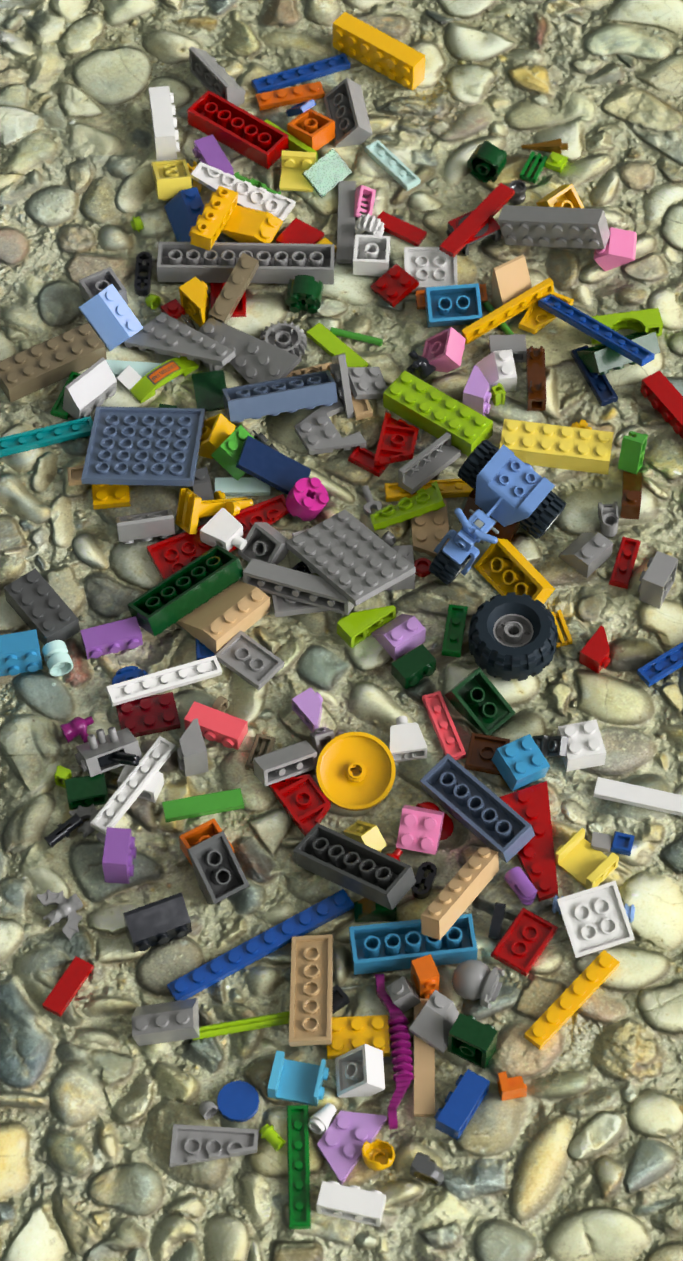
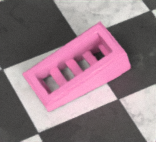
M363 185L356 188L354 217H361L360 211L372 216L376 190Z

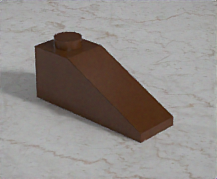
M623 471L620 518L639 520L642 473L633 474Z

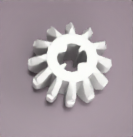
M362 214L356 220L354 227L356 234L383 235L384 223L381 222L380 218H376L375 215Z

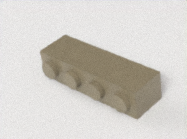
M242 253L211 308L209 318L211 317L225 324L228 323L259 267L257 259Z

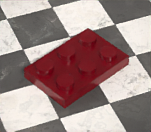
M173 692L144 697L116 705L121 730L128 728L134 737L181 728Z

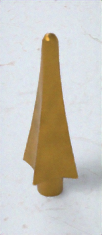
M560 138L547 142L521 145V148L550 153L553 151L561 154V150H568V143H561Z

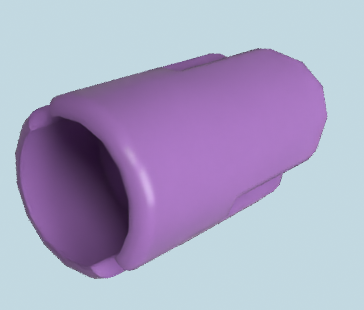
M519 866L510 869L505 874V881L524 905H531L535 900L537 889Z

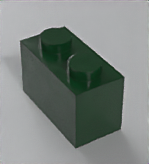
M423 644L391 663V674L404 689L415 686L421 679L431 676L436 670V659Z
M104 773L93 777L89 775L85 777H72L65 780L69 810L77 809L79 805L82 807H90L92 804L94 806L103 805L108 801Z

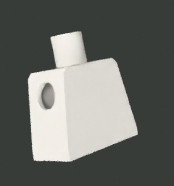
M221 508L200 529V541L212 547L218 544L227 551L233 546L242 550L247 544V540L242 538V524L225 508Z
M406 716L397 717V725L390 726V751L394 761L402 762L427 758V745L418 723H408Z

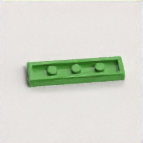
M241 788L165 801L162 802L165 821L171 822L244 809Z

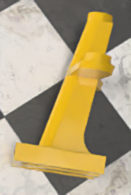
M180 488L175 524L188 534H196L200 518L214 516L221 508H225L232 516H236V514L240 513V510L253 506V500L247 497L226 499L225 493L216 491L214 493V500L201 501L202 498L190 489Z

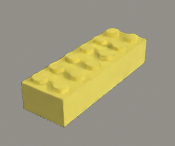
M504 419L499 449L504 444L514 452L516 457L529 465L608 475L614 432Z

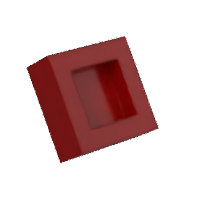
M176 299L161 306V312L175 319L185 315V309Z

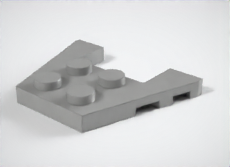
M338 397L337 403H333L331 406L322 405L294 426L296 434L309 455L330 453L334 449L341 448L345 451L351 450V447L360 446V448L367 447V443L360 431L342 438L329 417L344 411V406Z

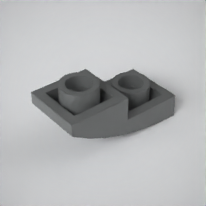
M545 735L532 737L544 757H566L568 737H550Z

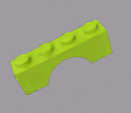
M659 308L592 316L593 319L616 332L623 329H631L637 332H656V336H662L663 322ZM590 337L592 345L601 344L599 341Z

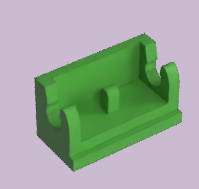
M630 431L629 436L624 435L622 439L618 469L637 474L643 465L648 435Z

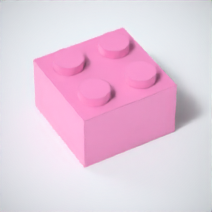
M405 805L402 808L396 848L436 855L439 848L445 812Z

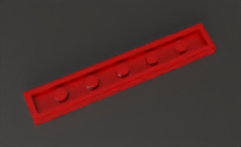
M500 183L439 246V250L454 258L495 216L503 205L515 195V190Z

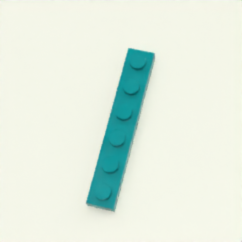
M88 416L0 438V457L90 436L93 425L92 418Z

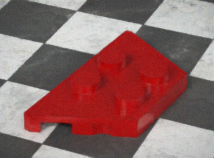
M385 412L374 458V466L413 459L419 428L407 424L402 419L397 421L391 418L390 413Z
M310 774L291 777L268 785L304 836L317 823L320 824L331 808L330 801Z

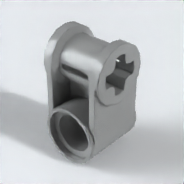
M598 502V518L600 519L601 533L606 537H613L617 534L619 522L618 502L613 504Z

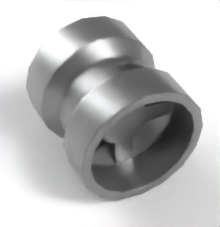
M514 180L509 184V187L515 190V195L509 201L512 204L518 205L525 201L526 184L523 181Z

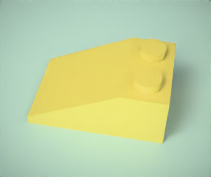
M185 159L151 162L158 199L168 201L179 191L192 188L191 175Z

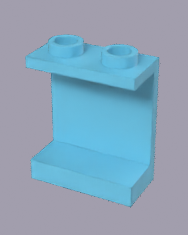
M276 1050L267 1087L268 1097L318 1107L319 1099L323 1100L325 1087H322L323 1080L327 1081L329 1075V1068H326V1059H322L319 1066L285 1059V1052Z

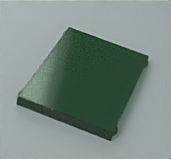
M333 148L309 169L304 171L302 175L322 198L338 185L339 181L351 175L352 171Z
M223 370L192 374L191 378L197 408L205 409V412L225 409L222 389H226Z

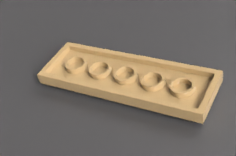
M333 935L292 937L289 1045L293 1047L332 1044Z

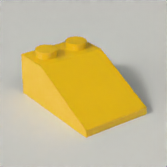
M237 205L221 233L239 243H272L283 220L268 212Z

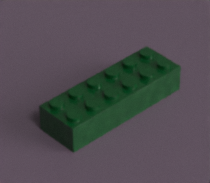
M217 544L127 604L131 616H136L139 626L153 636L162 633L166 628L177 623L178 620L193 612L200 605L206 603L209 599L242 578L243 569L240 560Z

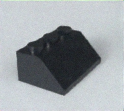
M182 893L123 913L126 934L134 953L146 951L151 946L165 944L173 938L184 937L192 932L191 921Z

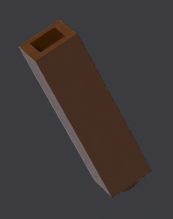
M533 346L527 348V411H545L546 409L545 348L543 346H540V348H533Z

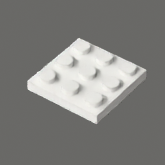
M404 247V270L419 283V286L412 292L425 290L427 287L458 285L457 255L453 258L439 250V247Z
M616 881L557 899L575 958L635 940Z

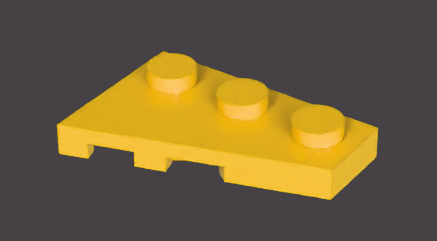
M555 292L552 293L555 297L571 306L573 305V299ZM537 302L528 308L519 323V329L535 335L557 317L539 307Z

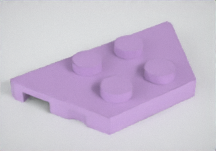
M340 1111L317 1143L318 1150L325 1157L326 1163L333 1170L341 1185L362 1157L361 1148L366 1141L371 1143L387 1121L386 1116Z

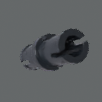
M75 813L66 822L57 825L58 828L44 837V839L52 848L64 837L68 838L70 836L69 833L83 824V821Z

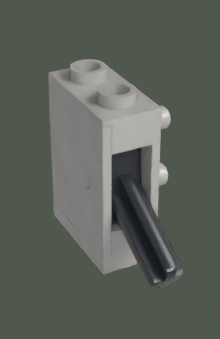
M115 727L108 728L109 734L106 736L103 729H98L96 731L97 739L95 735L91 734L87 737L88 742L76 746L78 753L75 754L78 765H81L83 772L87 771L90 777L125 764L131 766L139 765V761L142 758L138 740L128 728L116 731Z

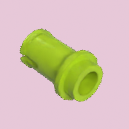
M266 1124L259 1131L260 1137L262 1139L265 1138L275 1151L280 1150L286 1144V1141L274 1130L273 1125Z

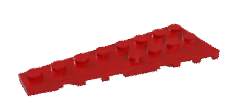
M281 494L242 509L239 514L233 517L242 524V538L245 539L255 522H267L272 525L290 512L286 507V498ZM204 525L197 527L196 534L183 532L147 546V552L162 580H165L213 548L200 541V529ZM233 546V547L229 550V552H232V551L235 550L237 547Z

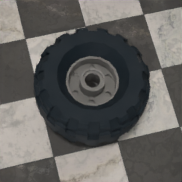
M515 592L507 593L505 596L499 594L490 598V601L482 603L478 607L476 614H473L468 632L469 650L475 658V663L482 670L486 669V673L494 678L496 676L502 677L504 681H510L511 679L522 681L526 680L529 675L534 677L542 672L543 668L548 666L553 659L558 638L555 618L549 609H546V606L538 599L534 601L530 595H515Z

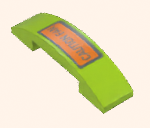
M185 356L175 357L147 373L133 386L130 393L142 404L156 395V389L181 374L184 377L198 369L199 366L194 361L188 360Z

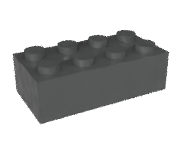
M36 568L4 587L6 601L31 630H37L38 639L43 645L54 640L65 641L80 632L78 617Z

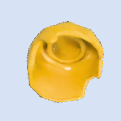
M379 1139L371 1143L366 1141L361 1148L363 1162L369 1169L374 1171H381L390 1167L395 1160L394 1148L386 1141H380Z

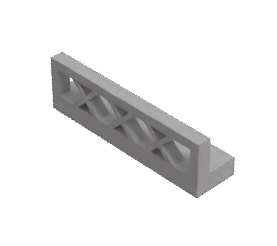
M446 432L398 470V486L410 494H414L461 457V451L451 445V434Z

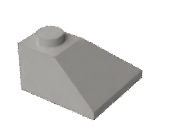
M434 990L408 1031L443 1054L448 1047L449 1031L459 1013L453 1001L437 990Z

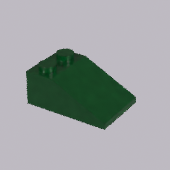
M480 668L472 671L445 694V697L453 707L484 735L490 736L516 713Z

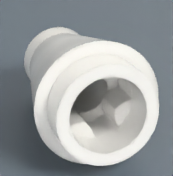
M327 1103L312 1115L308 1122L310 1130L319 1135L322 1132H326L334 1114L337 1112L336 1107L331 1103Z

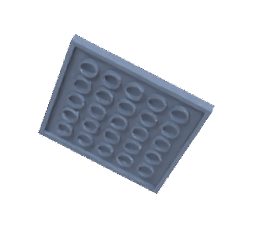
M96 407L81 477L82 484L193 486L205 420V409Z

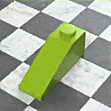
M391 605L353 612L348 616H344L337 622V634L352 648L372 635L373 631L395 619L396 607Z

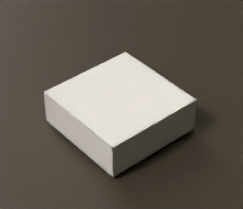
M130 365L117 377L129 391L142 378Z

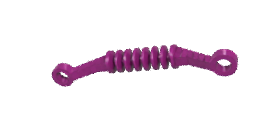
M375 974L377 996L389 1012L388 1025L391 1027L389 1028V1033L391 1034L389 1039L392 1042L390 1048L393 1050L391 1051V1056L393 1057L392 1064L395 1065L392 1071L395 1073L393 1080L395 1081L396 1089L387 1107L388 1127L390 1130L398 1129L397 1108L414 1079V1074L411 1072L413 1071V1065H411L413 1059L410 1057L412 1051L409 1049L411 1047L409 1042L410 1035L408 1034L409 1027L407 1026L409 1020L392 1002L391 997L385 991L384 974Z

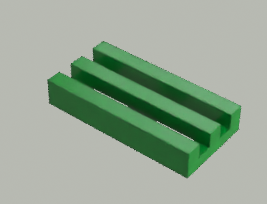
M532 151L520 173L519 179L536 183L548 156L541 157L542 154L538 153V155H535V152ZM535 159V161L533 162V164H532V166H531V168H530V170H529L527 176H525L526 173H527V171H528V169H529V167H530V165H531V163H532V161ZM541 161L533 178H530L538 162Z

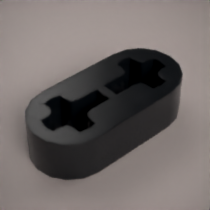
M424 862L419 866L415 876L416 883L412 886V894L417 899H425L431 892L437 875V868L433 863ZM427 869L431 870V873H428L427 878H425L424 872ZM423 883L424 889L421 892H419L418 888H420L421 884Z
M496 902L488 938L499 940L506 904Z

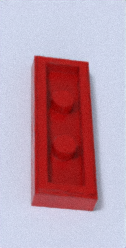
M384 211L377 217L384 223L385 232L416 247L427 236L426 231Z
M622 537L609 585L628 589L641 544L640 540Z
M75 956L42 1004L43 1008L61 1017L94 969L93 965Z

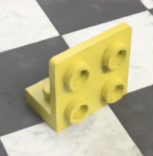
M282 150L279 190L313 192L316 174V152Z

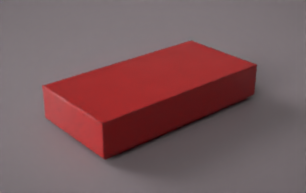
M357 446L348 457L349 462L377 477H380L389 466V464L374 466L375 453L365 448H360V446Z

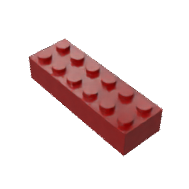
M210 90L187 109L189 125L208 136L213 134L217 141L266 169H269L281 157L282 150H289V136L286 133Z

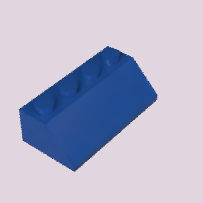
M197 187L179 191L164 206L177 242H191V236H189L192 226L195 227L198 215L203 213L204 204Z

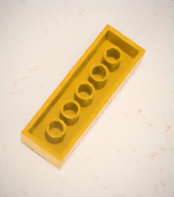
M346 12L333 22V48L345 53L363 65L374 69L376 72L387 76L389 79L412 91L425 79L424 54Z

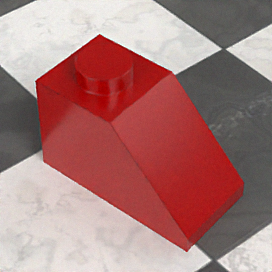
M603 626L598 628L580 651L579 663L597 673L602 668L605 669L611 660L609 658L610 648Z

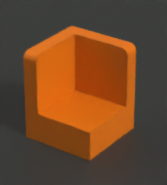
M506 1071L498 1073L497 1085L501 1101L526 1097L527 1085L523 1083L522 1076L508 1078Z

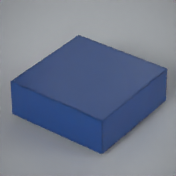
M615 831L610 852L630 856L635 836Z

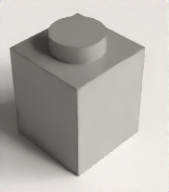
M404 976L386 986L392 1002L403 1013L421 1003L414 986Z

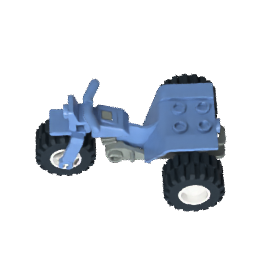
M487 439L482 441L458 471V477L476 490L475 504L482 510L477 509L474 512L470 509L469 512L472 515L468 520L460 508L454 510L462 528L458 533L455 530H449L434 549L437 556L430 564L429 571L446 585L451 583L460 572L465 576L480 554L479 549L474 546L475 543L484 544L486 541L496 544L498 542L497 537L487 534L490 530L499 534V531L493 527L497 522L506 527L520 521V527L535 539L541 538L562 513L566 502L551 491L555 487L553 483L545 477H541L533 470L531 465L521 461L504 444L498 449Z

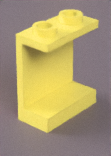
M582 828L578 832H574L565 845H560L555 851V864L586 889L598 886L618 867L619 856L612 852L607 857L601 851L592 849L590 847L591 843L584 838L585 829Z

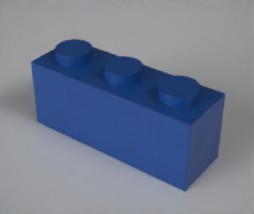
M467 1069L464 1075L461 1074L455 1084L457 1087L454 1092L450 1091L448 1093L444 1108H439L434 1117L436 1120L435 1128L457 1141L488 1093L490 1086L489 1080Z

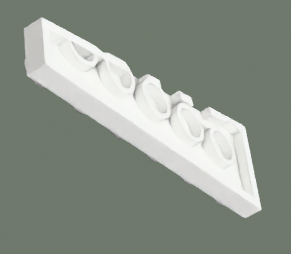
M202 162L191 173L192 179L214 192L218 186L238 192V206L268 212L283 221L296 205V201L277 193H270L263 187L253 186L246 180L244 182L236 179L234 175L224 173Z

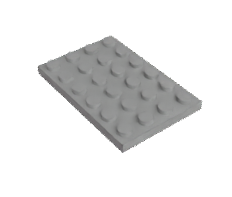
M346 509L286 541L287 549L355 606L416 573V567Z

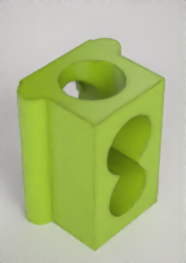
M498 383L496 386L491 387V400L495 406L505 404L506 391L502 384Z
M57 766V771L54 774L56 785L66 789L65 780L72 778L70 769Z

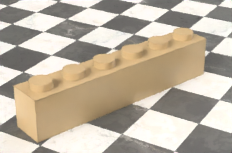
M482 846L477 849L421 914V930L423 935L441 940L499 871L498 851Z

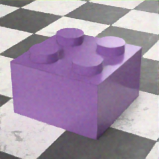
M107 827L102 859L105 883L129 884L130 876H134L133 859H136L137 847H135V837H132L131 829Z

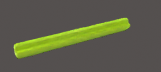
M290 1011L200 1026V1038H194L193 1040L289 1024Z

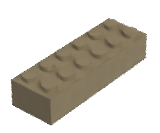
M87 322L0 361V387L12 403L69 377L72 371L78 373L91 367L102 357L107 360L105 345L90 323Z

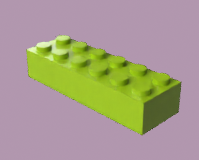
M404 371L383 392V407L438 439L446 432L450 433L451 445L468 457L482 441L488 440L493 435L492 420L407 371Z

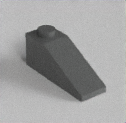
M207 467L196 469L194 484L190 486L191 491L201 497V501L214 500ZM213 516L200 518V526L206 524Z

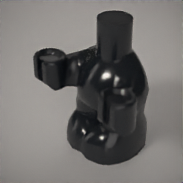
M414 350L408 354L414 362L407 370L410 373L418 370L422 380H425L436 370L433 365L429 364L426 358L418 355Z

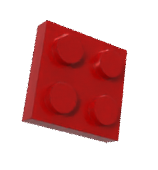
M395 264L370 287L373 292L394 308L417 288L419 283L399 265Z

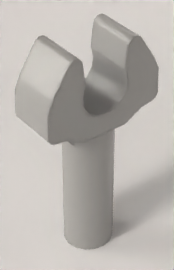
M365 485L361 488L367 504L363 505V511L370 517L371 509L381 510L382 503L381 501H374L368 485Z

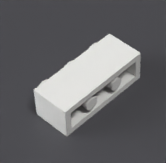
M322 1181L316 1205L317 1213L380 1227L386 1204V1195L378 1190L366 1191L355 1185L348 1187L340 1185L336 1181Z

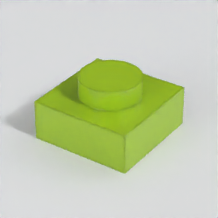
M552 151L545 162V168L561 173L568 161V157Z

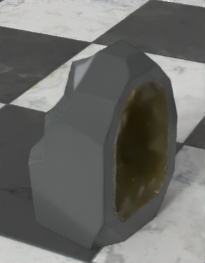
M418 1152L411 1164L410 1175L427 1184L441 1185L444 1181L443 1169L438 1167L435 1160L431 1159L430 1156Z

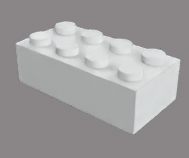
M169 86L149 88L157 161L177 159V152H180L179 142H176V140H179L178 130L175 129L177 128V118L173 117V115H176L175 105H171V103H174L173 92L170 93Z

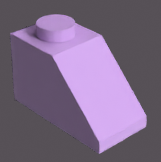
M310 687L292 698V710L311 732H315L320 726L323 699L318 692L315 693Z

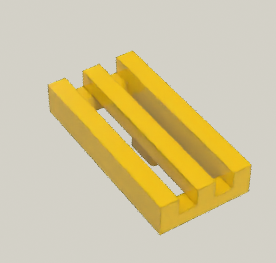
M557 610V613L551 612L555 618V625H557L558 638L560 640L556 648L572 644L573 640L561 610ZM556 618H558V620H559V622H560V625H561V628H562L563 633H564V635H565L566 641H565L564 638H563L562 632H561V630H560V627H559V625H558V622H557V619H556Z

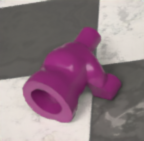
M91 716L85 719L75 717L70 722L60 725V728L68 743L79 735L83 742L86 743L89 736L87 734V726L93 724L94 721Z

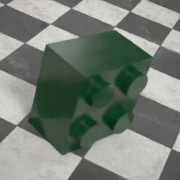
M460 1013L449 1031L447 1051L485 1069L496 1050L498 1031L490 1024H483L471 1015Z

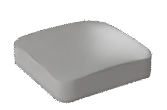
M593 832L590 847L594 850L610 852L612 836Z

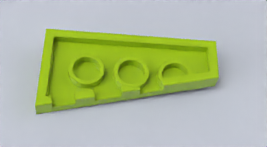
M437 481L431 483L432 487L426 490L423 488L419 489L413 497H404L400 499L397 505L390 504L371 514L370 518L374 530L385 529L396 523H402L405 520L445 507Z

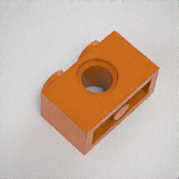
M431 954L411 960V982L418 997L426 999L432 995L434 990L439 992L440 974Z

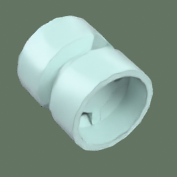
M62 640L51 641L42 648V654L47 662L49 673L55 677L66 675L73 669V662L70 655L67 654L68 649Z

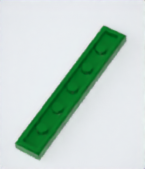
M308 1105L287 1106L289 1229H311Z

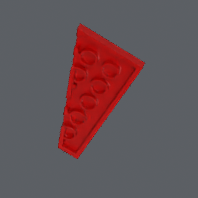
M547 781L499 797L532 825L535 836L516 855L527 877L537 889L536 896L539 902L558 895Z

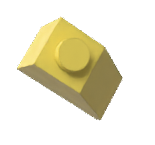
M358 820L343 831L347 837L382 852V849L387 846L377 825Z

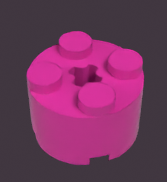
M302 478L289 491L286 498V507L294 517L298 516L303 521H311L326 506L329 496L326 488L318 478Z

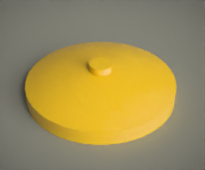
M348 732L333 738L321 751L316 765V776L321 791L331 803L350 811L367 810L381 803L390 793L396 775L395 761L389 748L379 738L364 732Z

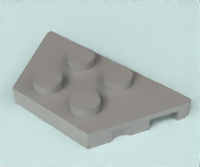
M343 353L331 357L332 364L329 366L331 374L334 375L338 397L344 406L346 417L349 419L354 417L346 356Z

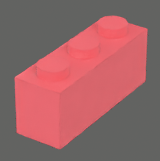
M195 701L184 719L185 730L193 719H198L202 736L209 741L221 743L227 748L238 750L248 733L247 721Z

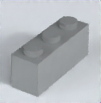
M305 740L253 758L254 775L266 787L314 770L317 765V752Z

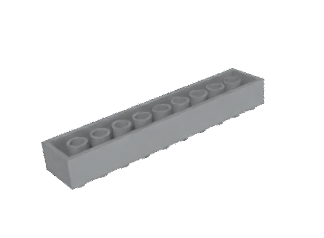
M159 242L158 282H188L196 276L205 283H226L242 253H245L259 261V267L250 283L288 284L289 280L295 279L297 275H309L315 277L314 281L318 283L320 280L323 284H334L335 244L215 242L210 251L190 244L191 242Z

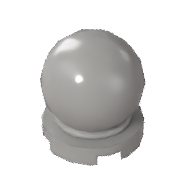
M466 960L460 963L453 972V988L462 998L468 1000L480 999L481 1006L491 1008L490 1001L495 1002L502 983L499 982L500 975L504 976L505 972L498 967L491 971L488 965L480 960Z

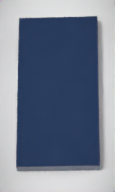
M249 435L244 440L236 464V468L287 495L298 480L309 478L311 472L310 468Z

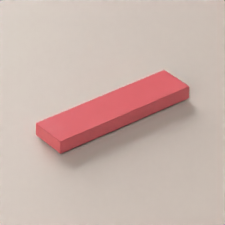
M441 691L423 695V704L444 755L449 754L455 760L466 758L465 749Z

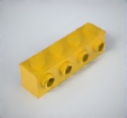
M218 186L217 190L212 192L210 202L205 204L202 215L199 214L195 227L192 226L190 229V244L208 251L211 250L237 206L238 192L222 186Z

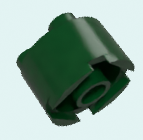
M484 141L477 146L467 161V167H470L471 175L475 179L484 183L488 181L495 182L507 164V153L492 145L489 141Z
M297 275L295 279H290L286 294V304L290 307L289 310L294 313H298L301 310L307 311L310 314H316L321 306L323 283L320 280L319 283L314 281L315 277L309 275Z

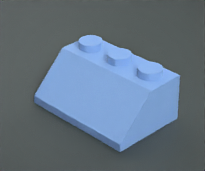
M113 284L107 286L78 307L109 351L143 329Z

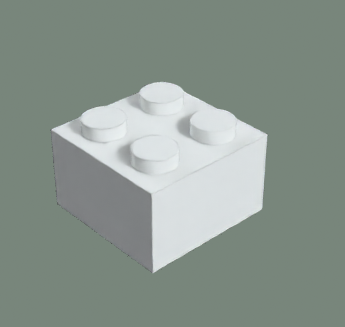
M355 234L353 275L383 276L389 270L390 236Z
M597 720L558 726L557 736L568 737L566 757H562L566 772L605 765L606 750Z

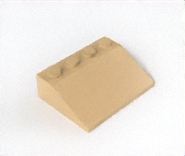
M238 580L206 603L200 605L193 612L178 620L177 624L217 654L238 632H245L270 612V597L258 587Z

